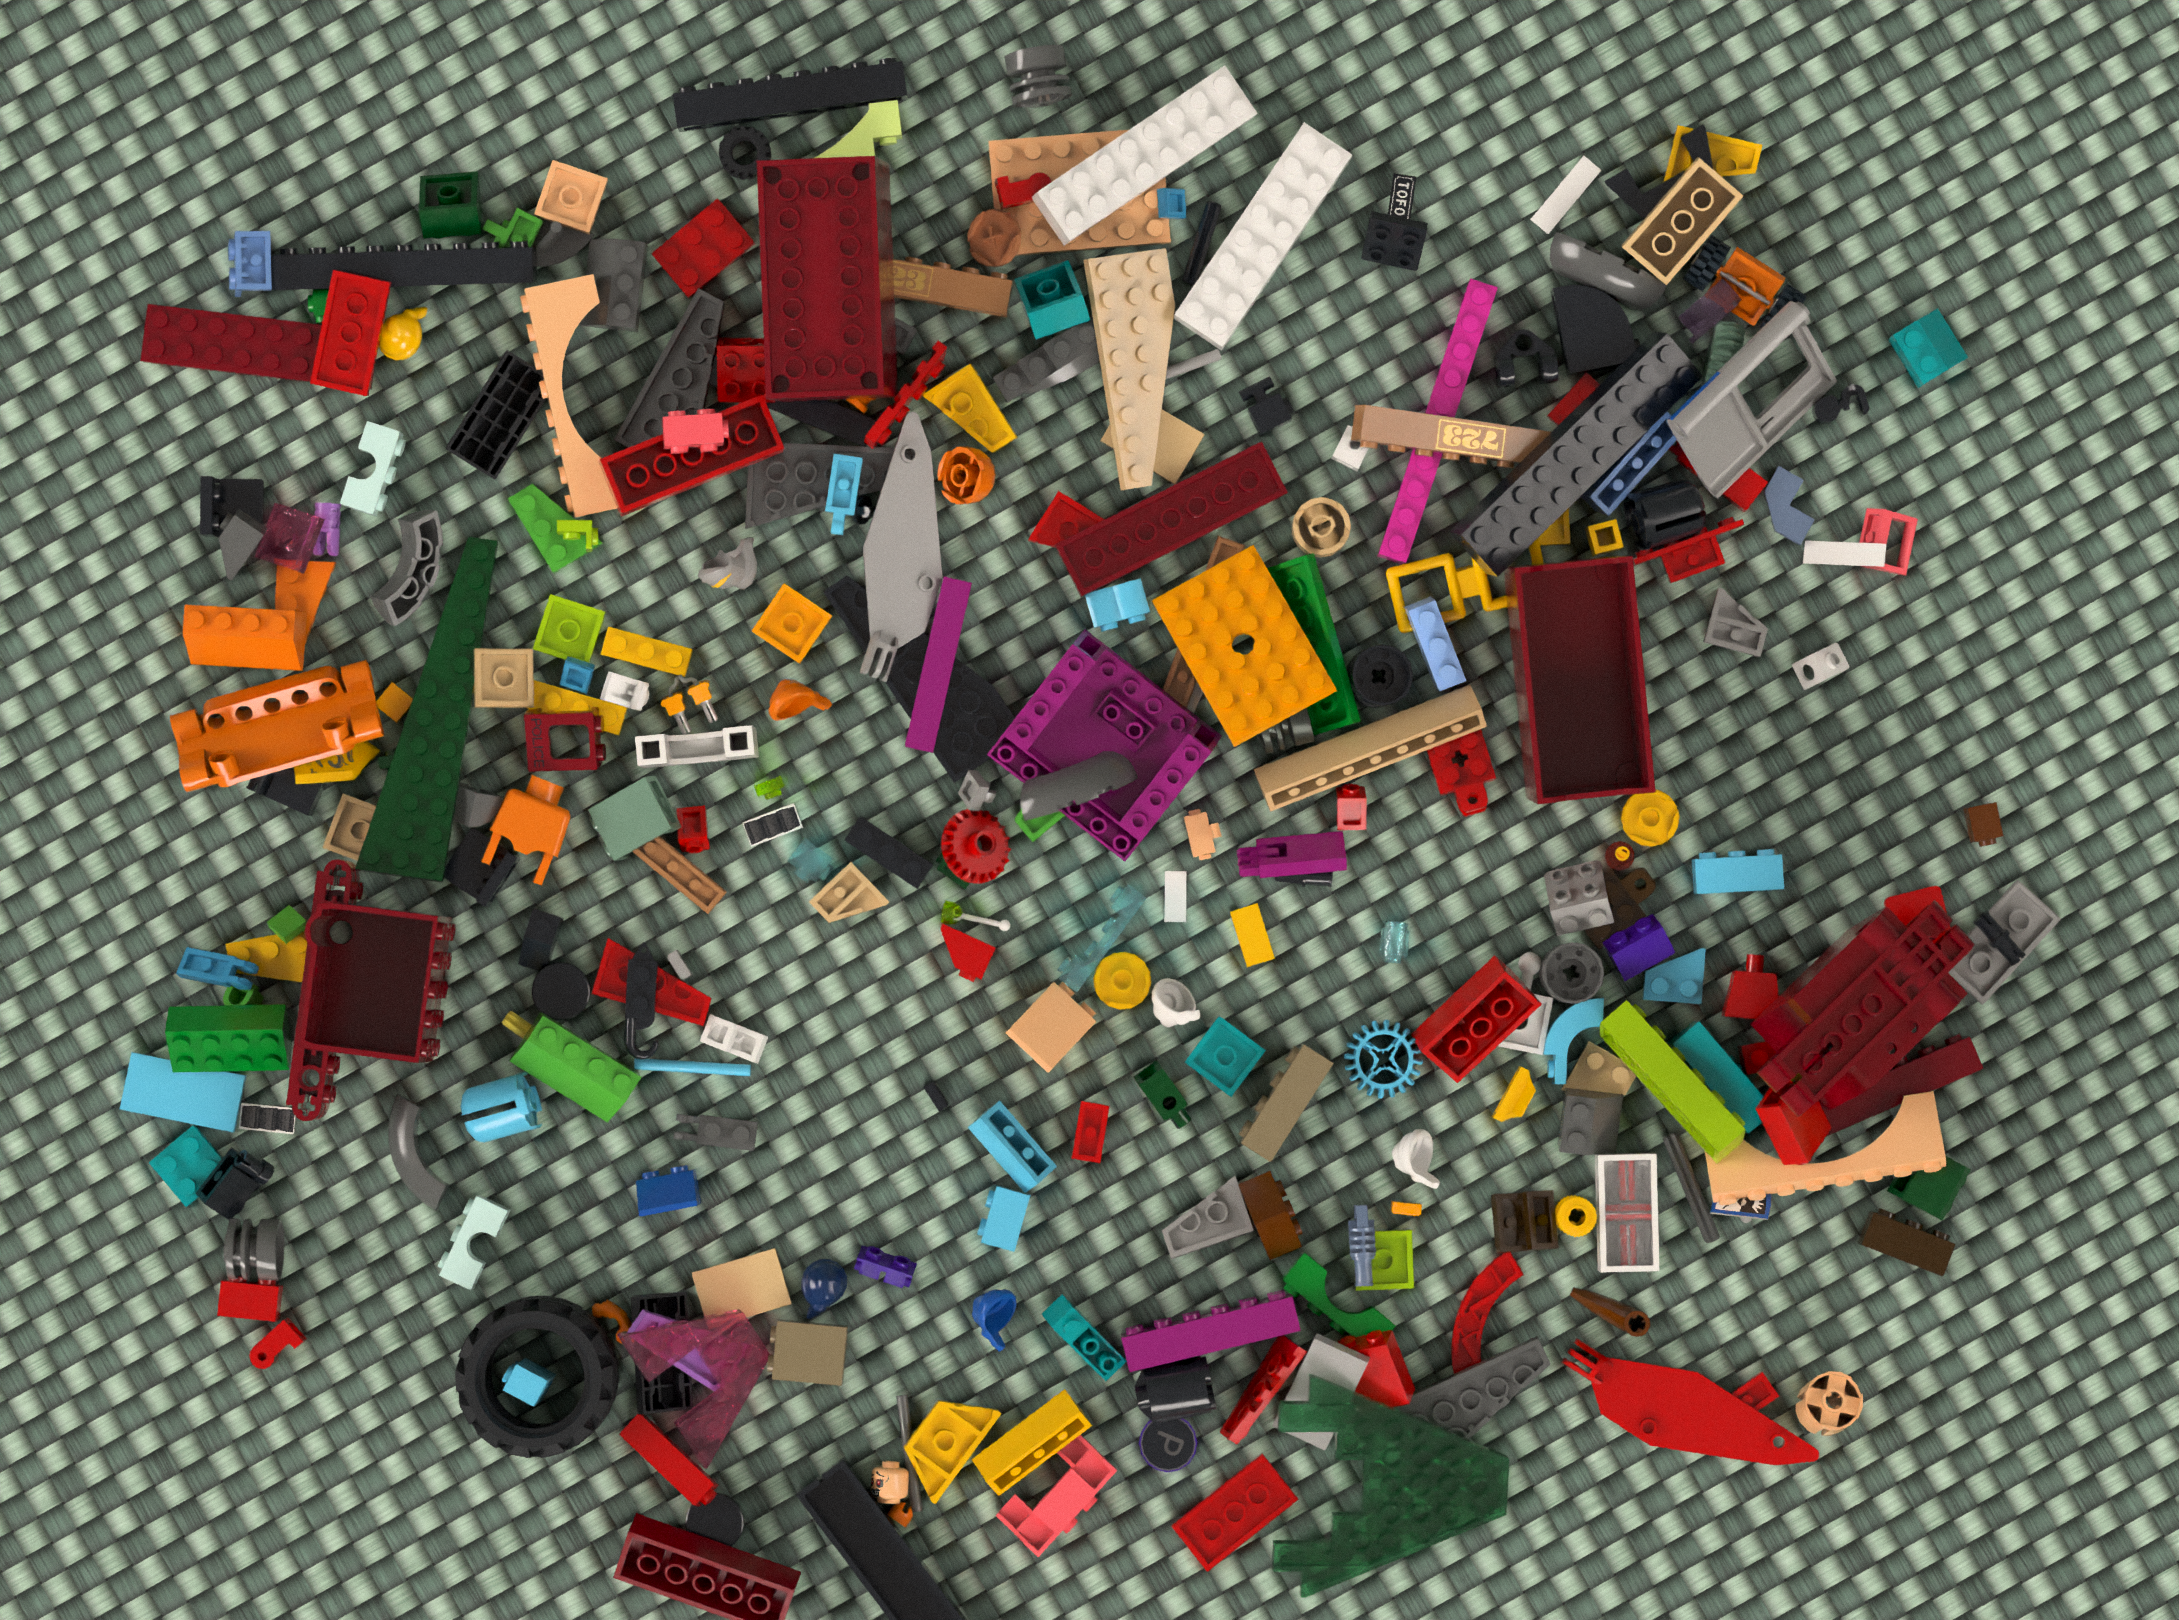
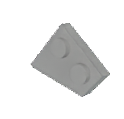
M1717 588L1703 642L1761 657L1768 628L1758 619H1755L1741 604L1739 605L1724 589Z

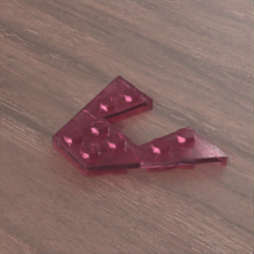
M740 1309L726 1311L722 1315L711 1314L704 1316L702 1319L692 1321L681 1320L666 1323L662 1327L656 1328L651 1326L646 1327L647 1330L617 1334L648 1382L652 1381L693 1349L697 1350L720 1388L673 1423L701 1466L705 1469L710 1465L768 1362L769 1352Z

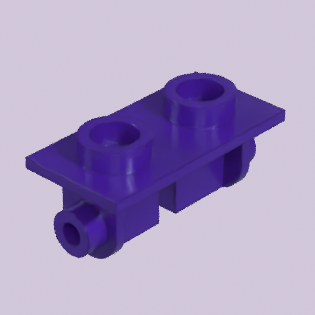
M862 1245L854 1269L859 1271L858 1274L878 1280L881 1271L886 1272L883 1282L903 1289V1286H910L917 1263L911 1262L910 1259L904 1256H893L884 1253L881 1249L874 1246L866 1247Z

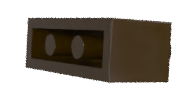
M1880 1208L1878 1213L1869 1212L1858 1244L1942 1277L1944 1276L1956 1245L1949 1242L1950 1235L1937 1230H1933L1931 1235L1921 1231L1922 1224L1906 1219L1905 1224L1894 1220L1896 1214Z

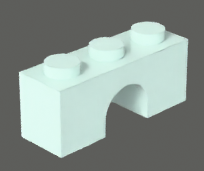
M369 421L366 422L358 449L373 455L376 461V469L366 479L348 476L340 501L341 505L376 517L378 511L383 512L388 495L384 494L387 484L393 483L397 468L393 467L396 456L401 457L405 448L406 440L402 439L403 433Z
M477 1195L474 1200L470 1198L463 1211V1214L467 1217L462 1226H456L450 1241L454 1242L450 1253L444 1252L438 1264V1267L442 1269L439 1276L469 1290L474 1289L486 1262L473 1255L470 1249L471 1239L478 1232H484L494 1237L499 1236L511 1209L481 1195Z

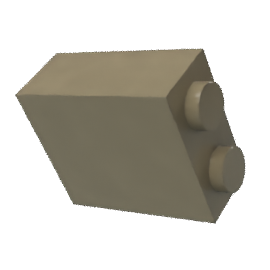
M778 1319L777 1326H771L770 1343H775L774 1355L769 1354L767 1372H772L773 1380L842 1386L848 1325Z

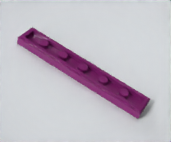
M943 577L905 747L930 753L934 752L971 591V582Z

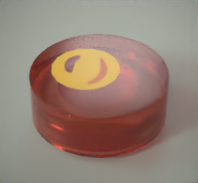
M1614 842L1605 851V861L1614 870H1625L1634 861V851L1626 842Z

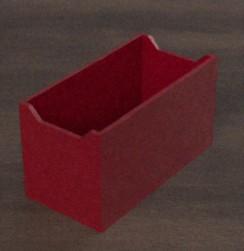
M876 156L757 161L766 399L791 402L896 397L898 394L889 164Z
M1618 555L1508 567L1504 571L1526 798L1536 804H1547L1568 800L1656 792L1633 556Z

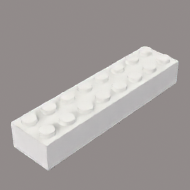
M1224 65L1036 192L1032 199L1065 246L1248 122L1258 113Z
M1304 122L1174 314V319L1222 351L1350 162L1352 154Z

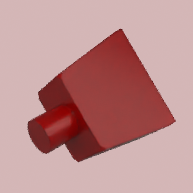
M1747 954L1746 971H1732L1722 1010L1723 1017L1756 1019L1779 997L1777 975L1763 973L1764 955Z

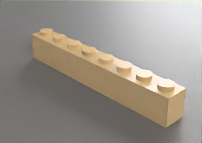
M1467 685L1353 731H1348L1325 742H1320L1317 745L1295 752L1274 762L1267 763L1254 769V772L1271 812L1485 728L1487 725L1471 685Z

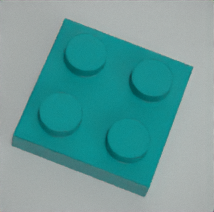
M1218 1016L1185 1060V1063L1232 1097L1266 1050Z
M193 1125L152 1159L149 1164L184 1206L188 1207L199 1198L196 1194L197 1190L223 1157L197 1126Z

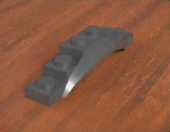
M1090 316V321L1071 327L1044 343L1042 347L1018 360L1016 364L995 375L993 380L1007 403L1022 394L1034 393L1062 383L1098 364L1100 360L1093 317Z

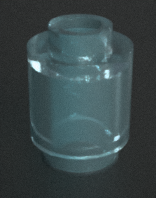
M1385 921V928L1381 929L1379 956H1384V962L1401 964L1402 958L1408 959L1410 940L1408 923Z

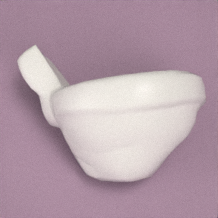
M1165 978L1154 985L1152 990L1153 1012L1163 1026L1184 1025L1189 1021H1195L1200 1018V1010H1196L1195 1000L1191 992L1182 983L1175 979Z
M1416 1129L1413 1132L1407 1133L1392 1150L1395 1167L1411 1175L1413 1181L1421 1182L1436 1189L1440 1181L1428 1173L1433 1156L1431 1135L1424 1129Z

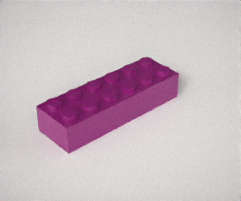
M1284 1290L1267 1293L1268 1299L1257 1301L1256 1296L1239 1300L1240 1305L1231 1308L1225 1303L1210 1307L1211 1312L1200 1315L1199 1310L1182 1314L1183 1319L1173 1322L1171 1317L1155 1320V1326L1144 1329L1143 1324L1126 1327V1333L1121 1334L1129 1372L1301 1331L1293 1296L1290 1293L1286 1294Z

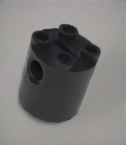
M1199 1355L1142 1369L1135 1384L1139 1409L1154 1424L1211 1413V1410H1216L1212 1385H1206V1383L1211 1382L1206 1357L1200 1358Z

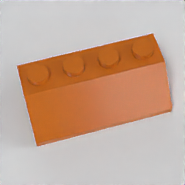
M184 605L183 637L190 663L193 665L303 671L307 613L292 610Z

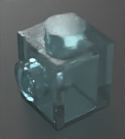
M807 838L802 840L787 860L797 868L794 874L806 883L810 879L814 882H817L819 878L824 881L834 869L831 865L834 859Z

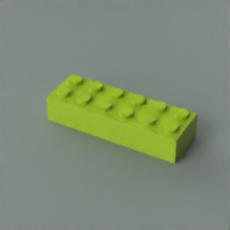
M1626 1000L1600 1022L1599 1036L1714 1162L1718 1164L1743 1142L1746 1130L1743 1127L1745 1122L1735 1111L1730 1113L1725 1108V1100L1716 1090L1710 1091L1703 1084L1706 1081L1697 1069L1693 1068L1691 1070L1684 1063L1686 1058L1678 1048L1674 1046L1671 1049L1664 1041L1666 1039L1664 1033L1656 1025L1651 1027L1646 1022L1644 1011L1637 1004L1631 1005Z

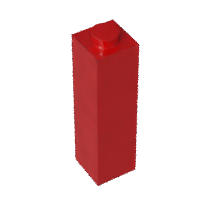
M637 1414L619 1433L627 1443L694 1506L700 1507L702 1504L706 1506L717 1495L714 1490L719 1484L645 1414Z

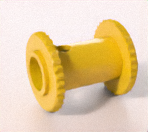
M1567 1195L1555 1205L1556 1225L1563 1233L1580 1237L1587 1235L1595 1227L1597 1220L1596 1210L1587 1199L1576 1195ZM1576 1209L1578 1212L1581 1211V1217L1577 1223L1569 1221L1568 1216L1571 1215V1210Z

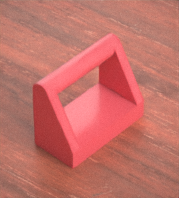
M1867 508L1859 543L1887 544L1891 520L1903 522L1905 527L1896 566L1885 563L1884 567H1861L1906 576L1918 519L1886 509Z

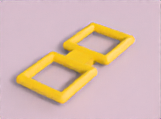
M1537 538L1529 546L1532 564L1544 563L1539 539ZM1445 553L1390 567L1386 570L1397 625L1401 633H1408L1413 630L1404 609L1405 603L1398 577L1444 566L1453 609L1440 612L1444 623L1459 620L1466 616L1463 601L1465 598L1480 595L1482 607L1487 612L1506 608L1507 598L1506 596L1492 598L1488 576L1473 558L1472 565L1456 568L1453 555Z

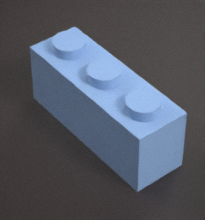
M1430 596L1405 606L1404 609L1434 687L1440 692L1465 682L1466 678L1435 599Z

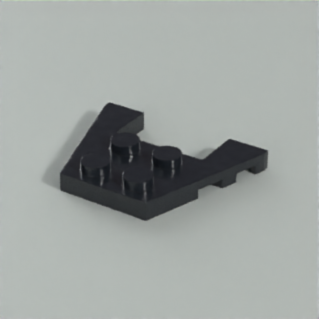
M1702 124L1680 138L1693 161L1699 157L1713 169L1706 128ZM1627 168L1604 182L1645 219L1687 169L1641 194Z

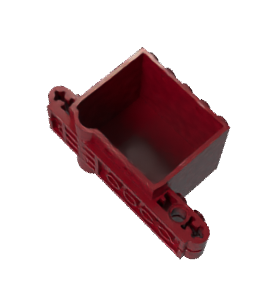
M332 860L325 866L324 871H317L311 917L305 926L307 950L286 1105H292L294 1115L302 1121H312L324 1117L330 1103L335 1102L337 1086L332 1085L333 1076L338 1074L340 1068V1056H336V1053L424 1063L433 1061V1058L438 1056L441 1041L436 1039L437 1028H442L444 1021V1010H440L441 999H446L448 991V981H444L445 970H450L452 953L448 952L449 941H454L456 924L451 923L452 917L356 905L357 899H362L364 883L359 882L360 875L359 871L355 869L356 865L347 860ZM341 870L346 871V877L337 876V872ZM335 886L345 887V891L334 890ZM338 921L348 922L353 929L352 938L345 944L334 942L330 935L332 925ZM312 1070L317 1071L319 1074L317 1085L312 1084L310 1081ZM308 1102H310L311 1105H315L314 1111H311L310 1108H306V1104Z
M1935 900L1927 905L1906 926L1888 907H1884L1848 929L1751 1023V1026L1776 1052L1757 1071V1074L1775 1093L1790 1080L1792 1081L1779 1098L1797 1117L1807 1111L1819 1099L1829 1110H1832L1874 1087L1968 994L1948 972L1972 950L1975 943L1957 924L1935 943L1932 942L1953 921ZM1916 1027V1032L1912 1033L1911 1031ZM1895 1048V1052L1890 1054L1889 1052Z

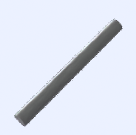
M908 1395L896 1396L905 1468L909 1472L908 1490L910 1505L913 1512L923 1511L919 1477L904 1449L905 1444L913 1435Z

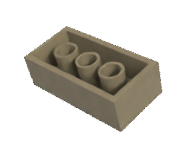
M1301 1044L1299 1048L1294 1046L1285 1059L1289 1065L1284 1072L1278 1070L1269 1084L1274 1087L1268 1097L1262 1095L1254 1108L1258 1112L1254 1120L1251 1122L1247 1119L1238 1133L1242 1137L1239 1141L1241 1144L1269 1162L1273 1160L1334 1064L1304 1044Z

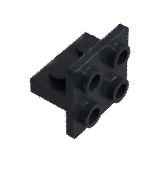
M1371 211L1361 259L1417 271L1428 223Z

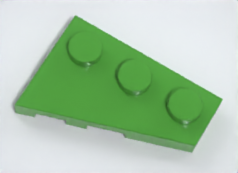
M534 484L508 498L553 573L558 572L589 553L586 552V535H581L580 540H564L563 535L557 534V520L575 519ZM598 539V545H593V549L602 545L603 542Z

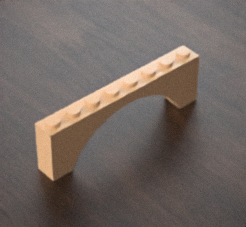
M591 274L525 288V295L520 296L523 313L529 312L531 324L526 325L530 342L535 341L538 352L533 353L536 370L542 369L544 381H540L539 386L542 398H548L550 409L545 410L548 426L555 427L557 438L552 439L555 456L561 455L563 463L562 467H558L561 484L567 483L570 495L564 496L568 513L574 512V517H580L617 509L599 465L601 457L578 434L568 414L562 389L563 361L569 341L581 320L591 309L600 303L594 275Z
M1934 1091L1904 1096L1896 1117L1880 1137L1864 1149L1838 1160L1823 1163H1806L1804 1165H1783L1781 1159L1759 1151L1745 1140L1718 1164L1705 1152L1713 1203L1719 1202L1720 1205L1734 1204L1737 1202V1199L1747 1197L1753 1201L1761 1200L1766 1197V1194L1778 1193L1779 1196H1787L1800 1189L1818 1191L1823 1189L1825 1185L1836 1184V1186L1843 1187L1853 1184V1181L1863 1179L1867 1182H1875L1888 1175L1906 1177L1911 1175L1913 1171L1919 1170L1931 1173L1939 1171L1941 1167L1946 1166V1155Z

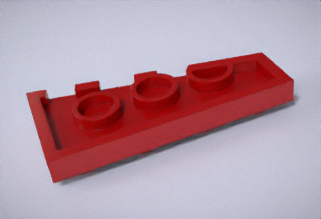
M939 340L932 347L931 358L928 361L923 360L912 376L913 381L904 384L896 395L893 406L888 405L866 434L864 443L872 449L878 443L883 445L892 434L891 426L895 421L901 423L904 420L906 414L910 411L907 407L913 399L918 401L928 389L925 384L932 376L936 379L946 365L942 362L945 358L947 346Z
M608 938L592 994L626 1004L628 960H631L635 953ZM658 967L655 1012L704 1026L712 998Z
M1278 1336L1221 1428L1220 1433L1238 1445L1241 1439L1247 1436L1250 1427L1303 1359L1307 1351L1287 1336Z

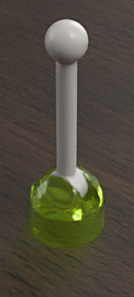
M947 900L944 901L940 917V923L954 925L961 919L996 926L1002 931H1008L1011 926L1008 920L996 921L965 914L958 904Z

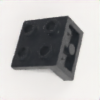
M201 476L200 535L220 537L224 530L219 526L228 513L234 516L238 509H241L264 525V481L262 479H216L213 476Z
M471 828L446 865L444 878L474 897L475 901L484 907H489L520 861V858L498 844L490 865L481 862L490 838L477 829Z

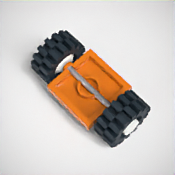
M1713 235L1710 236L1703 248L1700 249L1683 280L1703 292L1715 274L1717 277L1705 295L1727 310H1731L1732 313L1752 326H1755L1767 308L1769 311L1761 322L1760 329L1789 301L1795 303L1799 301L1803 304L1807 298L1805 294L1786 284L1775 300L1773 297L1784 283L1786 277L1739 247H1736L1724 266L1721 265L1731 247Z

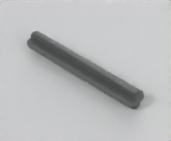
M1677 1133L1669 1134L1663 1138V1141L1702 1237L1706 1243L1716 1241L1720 1238V1235L1679 1135Z

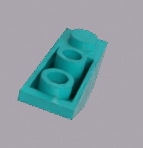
M1063 1294L1042 1313V1316L1049 1325L1105 1381L1127 1362Z

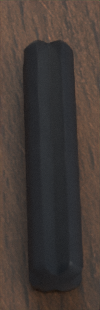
M1208 201L1206 203L1182 278L1184 283L1195 285L1199 279L1221 211V205L1216 202Z

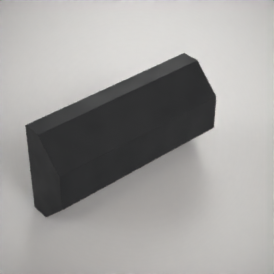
M506 350L445 449L496 480L546 398H542L539 382L544 381L543 373Z
M687 1292L632 1296V1324L642 1310L688 1323ZM633 1339L637 1414L693 1409L691 1376Z

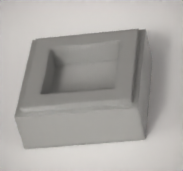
M675 950L667 955L668 960L680 979L685 980L693 975L679 950Z

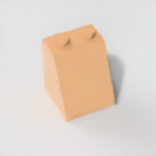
M1063 981L1059 985L1053 982L1006 1032L1011 1039L1048 1073L1096 1023V1020L1092 1018L1096 1012L1084 1001L1080 1005L1071 998L1075 993Z

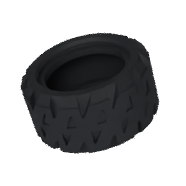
M528 1296L513 1300L490 1312L476 1324V1327L467 1336L458 1357L460 1358L455 1371L459 1405L468 1423L472 1424L477 1434L494 1448L499 1447L510 1455L525 1458H546L561 1454L583 1442L601 1425L609 1414L612 1403L616 1398L619 1384V1362L615 1346L607 1336V1331L592 1314L583 1310V1307L563 1298H553L550 1296ZM538 1328L557 1333L575 1348L584 1368L582 1396L574 1410L563 1419L544 1424L521 1420L508 1412L495 1394L491 1371L496 1352L511 1334L524 1329Z

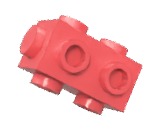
M715 409L697 410V415H686L685 411L668 412V417L662 418L664 449H671V454L688 453V448L700 447V452L717 451L718 446L723 445L724 438H729L728 420H722V413H715Z

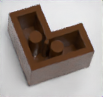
M1268 1171L1238 1184L1269 1260L1301 1248L1302 1245L1298 1235L1303 1233L1297 1218L1291 1219V1217L1296 1215L1289 1199L1286 1201L1282 1199L1287 1194L1281 1180L1274 1181L1271 1171Z

